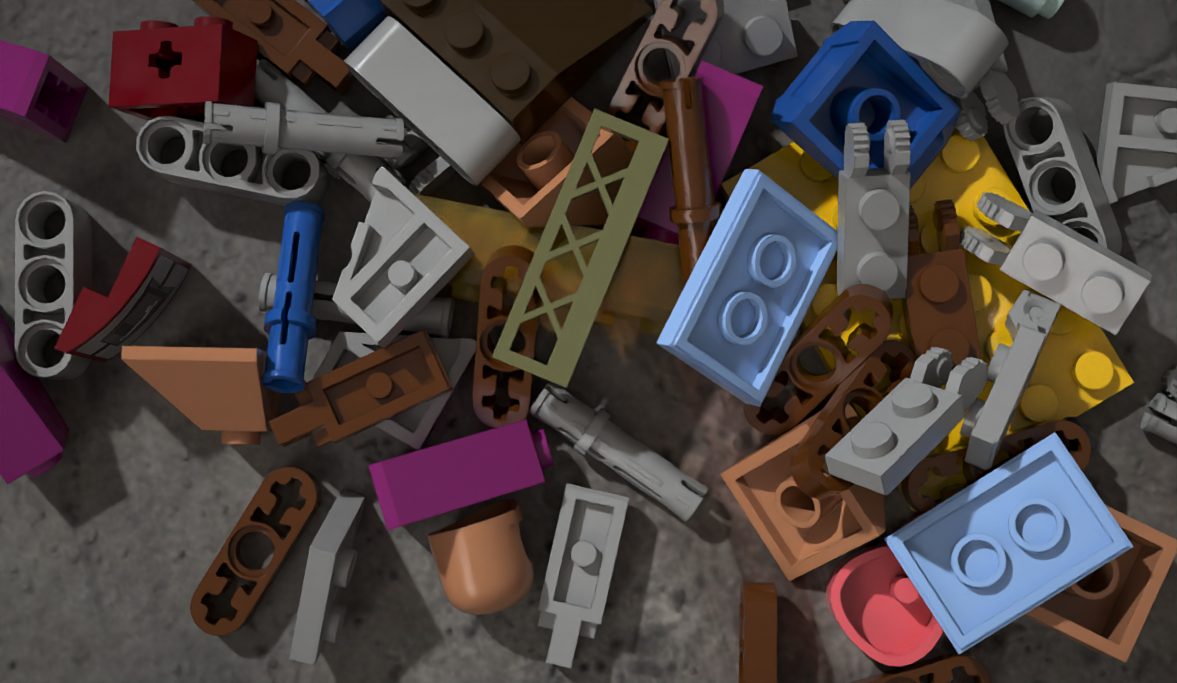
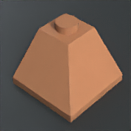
M570 97L522 146L518 143L479 184L524 226L546 227L592 112ZM601 129L591 154L601 177L604 178L628 168L633 153L622 137ZM587 165L577 189L594 182ZM623 180L606 186L612 204ZM597 190L572 200L566 217L570 226L604 225L608 214Z
M122 346L121 359L201 430L221 432V444L260 445L261 433H273L268 421L280 415V393L265 388L261 382L265 371L267 352L257 348Z
M848 402L845 415L848 424L853 429L861 419ZM823 409L802 420L790 431L774 438L720 474L789 581L879 537L886 531L883 494L854 484L851 488L830 498L815 499L802 492L795 483L791 473L792 455ZM827 453L821 455L824 461L821 472L824 476L829 477L831 474L827 470L825 459Z

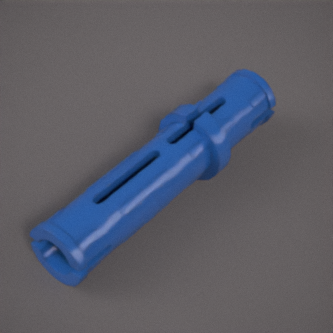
M291 202L284 207L285 219L278 260L273 309L265 314L264 331L269 335L265 371L261 382L265 388L279 393H296L304 389L308 340L316 336L317 319L312 315L325 213H323L322 207L310 202Z

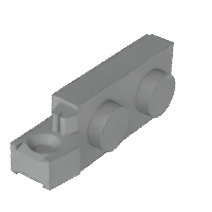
M1023 290L1008 312L1005 326L1013 343L1011 347L1001 343L998 344L988 367L989 376L987 380L994 383L986 401L976 398L970 405L960 430L961 435L970 438L965 462L987 470V468L991 469L1058 316L1060 303L1030 293L1028 290Z
M566 484L538 610L541 611L538 626L553 629L546 663L571 669L578 636L594 639L597 624L601 625L629 502L628 497Z

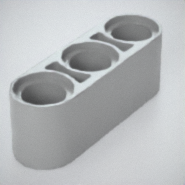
M850 0L831 23V29L835 33L850 21L874 20L944 92L959 98L968 97L1009 44L1006 35L993 21L975 10L948 0Z
M387 16L343 61L348 70L398 118L403 119L404 123L475 187L521 141L514 128L494 108L405 27L390 16Z
M1048 97L1021 99L1018 101L1020 103L1019 108L1021 109L1019 111L1020 116L1007 124L1004 123V132L1033 212L1038 210L1076 232L1081 228H1086L1094 233L1098 239V244L1120 255L1123 244L1121 232L1075 112L1070 105L1060 99ZM1043 108L1052 118L1053 130L1050 137L1040 144L1031 135L1029 125L1033 115ZM1061 168L1071 172L1076 183L1075 193L1066 203L1056 198L1051 186L1053 176Z
M159 116L149 120L141 128L137 136L136 150L140 160L160 177L175 184L281 206L297 201L317 204L325 197L329 187L328 172L324 169V164L312 151L278 148L277 154L263 153L260 146L212 142L204 144V123L173 116ZM184 137L185 151L182 157L174 163L162 164L160 158L163 145L172 138ZM234 150H246L248 153V163L245 169L234 177H224L221 172V164L224 157ZM296 162L308 163L311 167V175L308 182L296 190L284 189L282 176L285 169Z
M41 191L33 193L23 200L17 209L15 219V353L18 363L29 374L67 381L75 379L84 373L91 359L64 353L63 358L58 364L49 367L44 359L43 352L50 338L55 335H61L82 288L85 287L92 290V224L84 208L57 193ZM63 210L66 219L64 229L55 238L47 239L44 232L46 219L53 212ZM61 272L65 279L64 292L59 299L48 303L43 291L45 283L54 273Z

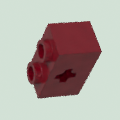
M211 16L195 18L194 26L179 27L170 22L148 20L140 23V30L113 31L108 107L144 120H151L159 116H173L183 119L205 118V101H211L216 104L254 107L258 40L234 30L232 21Z

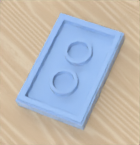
M744 169L656 344L744 403L760 407L837 252L838 231L760 170Z
M1055 432L884 539L958 654L966 651L1134 547Z

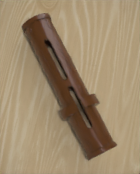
M701 76L679 78V81L669 79L660 82V89L663 92L667 138L669 139L668 147L675 205L669 207L670 222L677 224L682 265L681 279L688 281L717 224L716 219L720 218L722 214L721 202L714 201L702 89L704 82Z

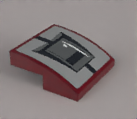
M136 237L109 296L83 287L54 348L66 354L106 362L122 352V346L131 345L156 321L177 293L192 264L161 247Z

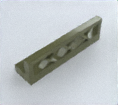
M594 108L492 358L567 388L666 148L668 138ZM601 129L638 144L629 167L604 178L601 177L591 154ZM587 165L594 182L577 189ZM623 180L612 204L606 186ZM598 190L608 214L604 228L601 231L576 240L566 217L572 200ZM562 226L569 244L552 250ZM598 241L587 266L580 248ZM573 252L583 276L578 291L550 303L540 279L545 264L548 261ZM535 288H537L544 306L526 313ZM572 303L561 329L554 310ZM546 313L558 338L547 365L510 350L520 325Z

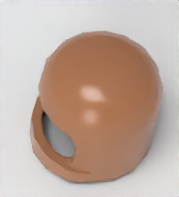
M507 499L489 504L427 535L446 598L453 607L463 613L482 615L507 609L521 601L534 583L533 561L528 559L521 540L519 522L523 520L519 503L516 500Z

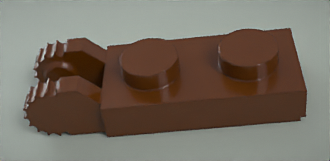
M952 199L936 201V204H934L933 222L939 252L919 254L918 218L912 205L909 206L907 289L905 290L906 298L901 299L909 348L915 353L917 358L922 354H926L927 350H930L931 347L949 350L948 352L952 353L951 357L954 358L952 364H954L953 370L957 365H961L962 360H966V357L980 360L982 358L964 248L959 249L960 230L956 208L954 207V202L952 203Z

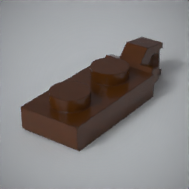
M192 0L209 16L228 19L233 22L234 30L258 40L257 53L269 60L292 80L296 78L303 85L307 86L316 75L341 96H344L357 80L345 66L343 60L334 54L341 44L340 40L331 33L332 31L326 23L296 0Z
M424 329L306 382V388L294 393L300 407L268 422L279 446L283 445V447H286L313 435L317 446L322 447L331 442L336 444L448 393L454 390L428 331Z

